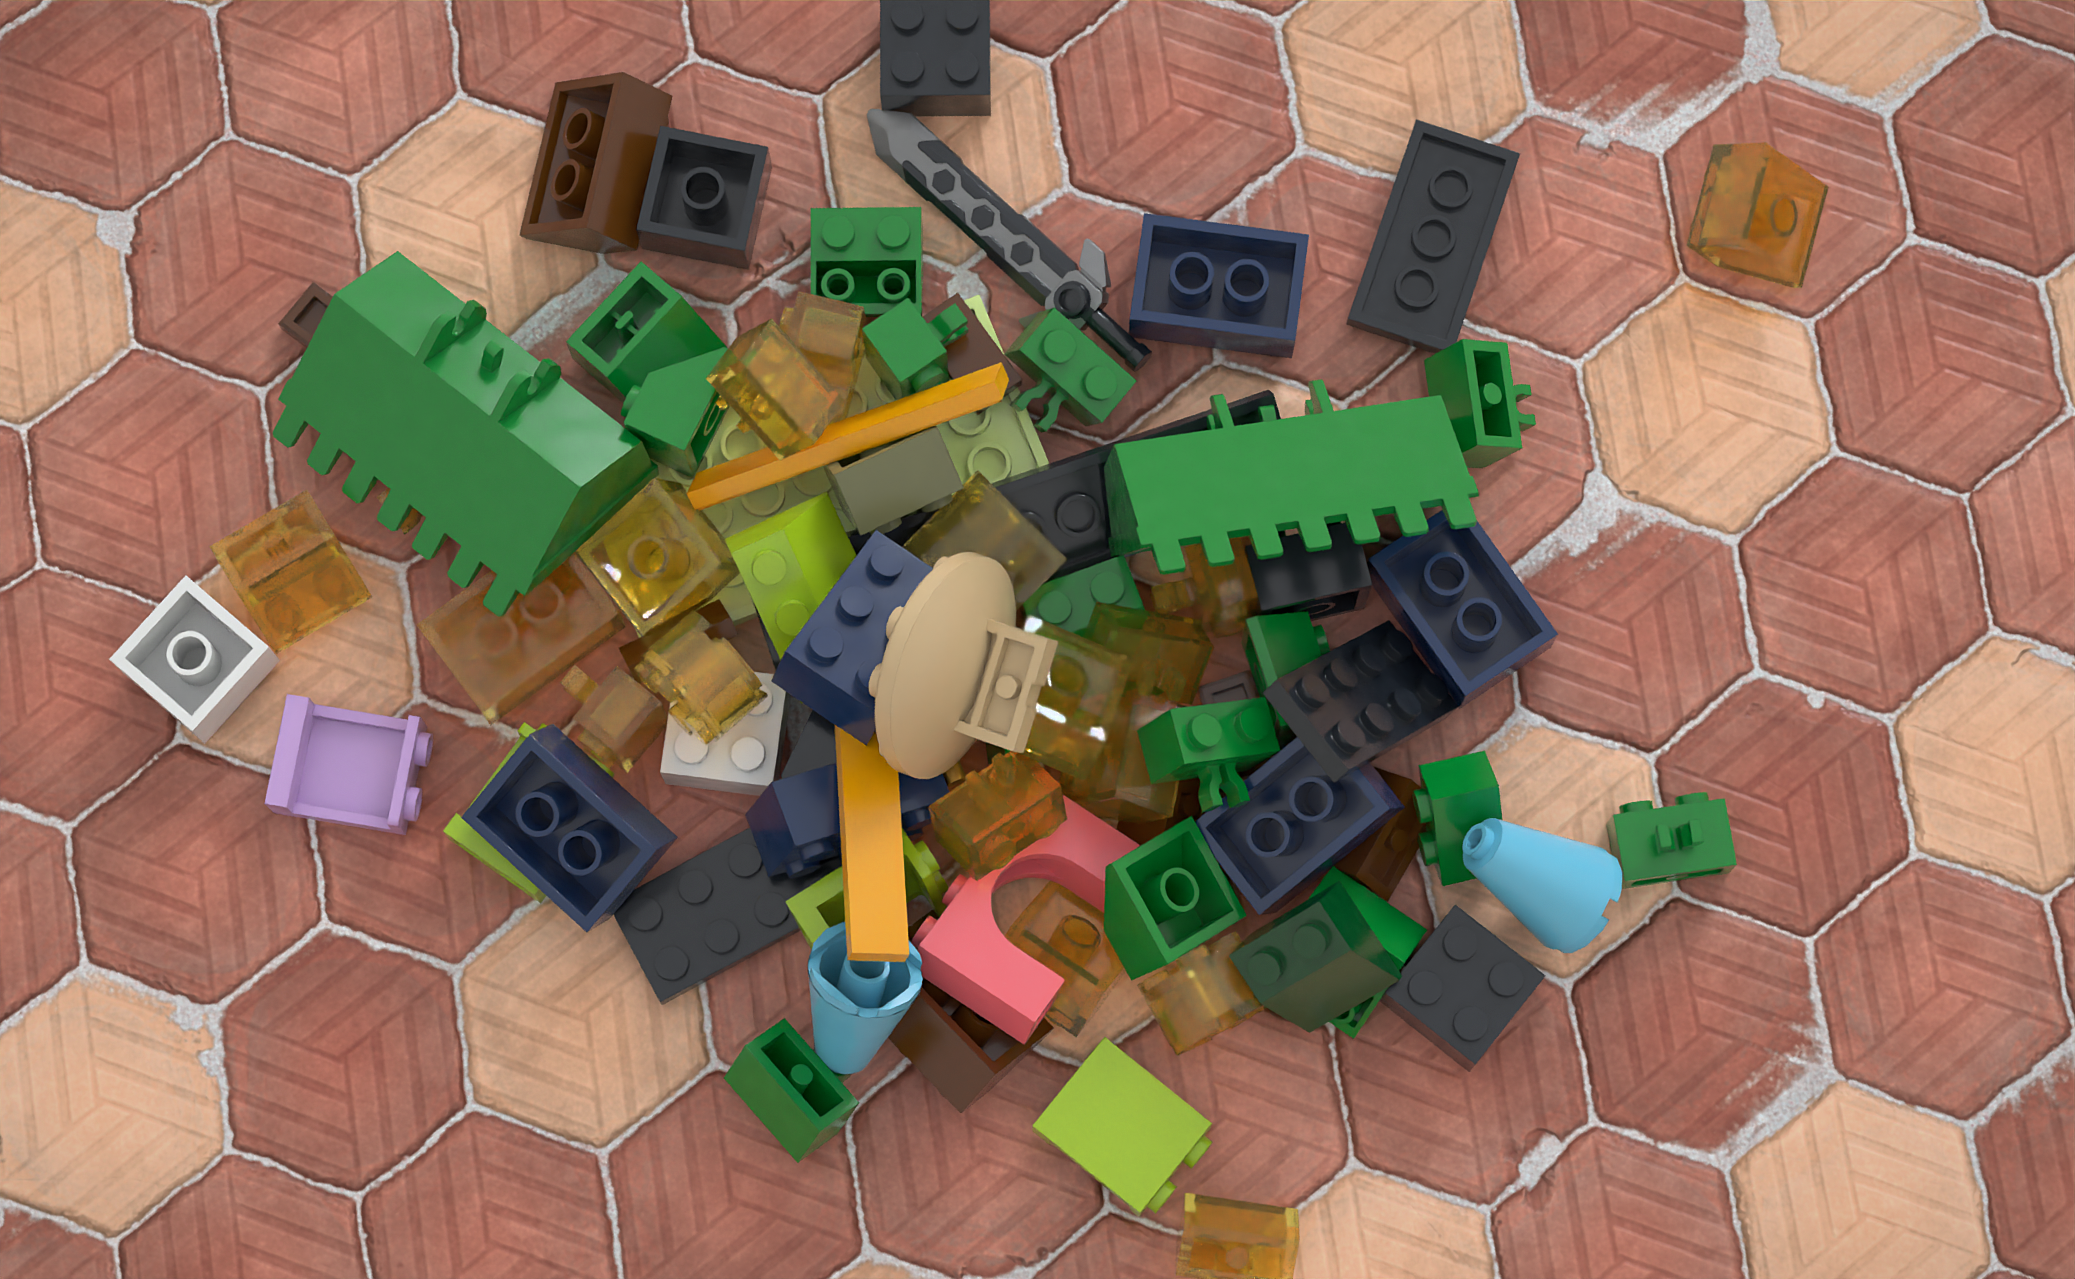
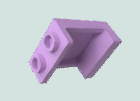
M287 694L264 804L276 814L406 835L408 821L416 822L420 813L422 788L415 786L419 766L427 767L433 747V734L426 733L427 725L418 716L409 715L407 720L317 705L308 697Z

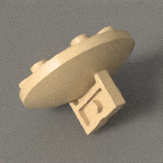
M974 552L958 553L949 558L943 556L936 562L933 570L917 586L906 605L895 608L891 613L886 626V635L889 641L882 663L875 667L869 680V693L875 697V727L879 743V753L893 769L918 779L934 778L949 770L968 752L976 739L1013 752L1024 753L1037 712L1035 706L1041 687L1045 686L1058 641L1016 627V605L1013 586L1006 570L999 562Z

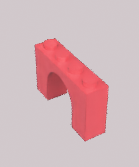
M1040 780L1029 797L1021 792L1015 797L1002 818V821L1008 824L999 837L992 833L988 834L972 859L978 865L969 878L962 874L956 877L942 899V903L948 907L938 920L929 915L911 941L920 953L923 978L1024 1045L1054 1004L1065 979L1018 949L1005 938L994 920L991 909V896L1000 887L1011 881L1023 878H1041L1064 886L1104 913L1106 866L1140 846L1042 780Z

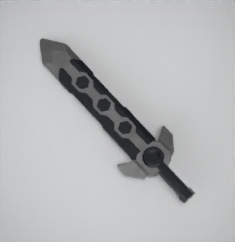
M870 109L868 111L867 119L876 155L909 186L947 216L986 252L987 257L1038 304L1045 306L1046 310L1056 308L1080 331H1084L1088 327L1092 329L1125 360V364L1134 372L1145 365L1150 359L1152 351L1143 343H1138L1103 311L1109 299L1106 287H1111L1106 255L1103 250L1092 240L1085 239L1079 261L1081 270H1079L1076 262L1024 215L1017 213L912 113L882 111L880 109ZM1039 312L1019 319V322L1026 328Z

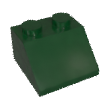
M1340 881L1251 933L1229 955L1260 1004L1309 1033L1393 985L1403 977Z

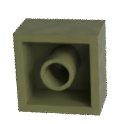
M937 426L823 466L843 513L860 535L870 532L872 535L875 530L882 534L887 533L902 523L900 517L920 508L922 512L937 510L953 500L952 493L964 488Z

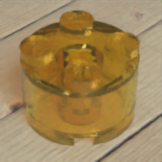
M691 611L640 656L642 661L633 669L655 694L660 692L670 703L674 702V705L668 712L688 735L691 736L694 733L703 744L707 745L711 741L717 742L764 701L768 695L759 689L762 683L732 645L724 637L720 640L714 637L711 640L704 632L711 624L697 612Z
M1237 931L1219 939L1208 947L1202 945L1177 959L1175 961L1177 966L1169 972L1167 969L1162 970L1137 985L1176 1056L1187 1053L1211 1041L1212 1037L1227 1029H1233L1267 1008L1260 1004L1229 957L1243 942Z

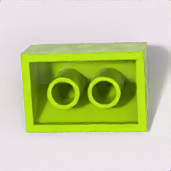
M827 491L724 539L780 660L786 649L857 556Z

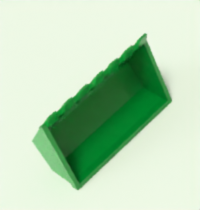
M397 251L334 294L292 378L286 382L278 398L286 407L272 434L274 438L289 448L295 446L308 424L321 434L307 459L310 467L320 475H327L342 453H346L356 462L342 487V492L355 503H362L376 482L380 480L391 490L377 514V520L390 531H397L412 509L415 508L426 518L412 543V548L426 560L433 559L448 536H450L461 545V548L447 572L448 577L461 588L469 587L485 564L497 575L483 599V605L496 616H504L519 593L524 596L528 595L659 475L658 465L650 460L640 439L560 378L562 372L561 367L550 358L542 359L541 362L486 320L487 312L485 307L475 300H469L465 304Z
M1322 379L1309 381L1308 386L1311 399L1305 400V416L1277 420L1274 406L1268 405L1258 407L1260 422L1234 426L1225 396L1223 394L1211 395L1212 414L1207 415V430L1114 444L1104 466L1112 536L1108 538L1111 557L1152 551L1158 570L1163 575L1184 572L1186 570L1180 546L1200 543L1210 567L1233 564L1235 557L1229 539L1249 536L1258 559L1281 557L1283 555V547L1277 531L1297 528L1303 545L1308 552L1330 549L1332 541L1326 524L1334 522H1346L1355 544L1378 542L1380 540V532L1374 516L1386 514L1394 515L1401 533L1405 537L1427 534L1429 527L1422 509L1441 506L1452 529L1474 527L1477 519L1470 498L1478 497L1479 491L1473 476L1469 475L1441 395L1334 411Z

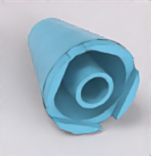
M1489 818L1474 825L1467 832L1463 840V862L1466 868L1547 948L1557 949L1563 953H1573L1587 946L1603 931L1609 919L1602 916L1609 899L1618 903L1622 890V870L1618 859L1601 847L1496 818Z
M845 922L826 929L813 943L808 959V977L815 1053L831 1071L839 1074H853L863 1070L918 997L923 980L921 972L922 960L920 953L910 941L909 956L905 962L847 960Z

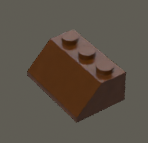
M625 72L555 82L519 236L529 240L600 254L637 250L639 237L636 229L660 126L668 127V114L673 96Z
M934 909L908 927V940L910 942L929 915L936 920L940 918ZM923 978L918 997L888 1038L938 1089L940 1094L960 1113H963L1002 1080L1054 1027L1043 1018L1024 1045Z

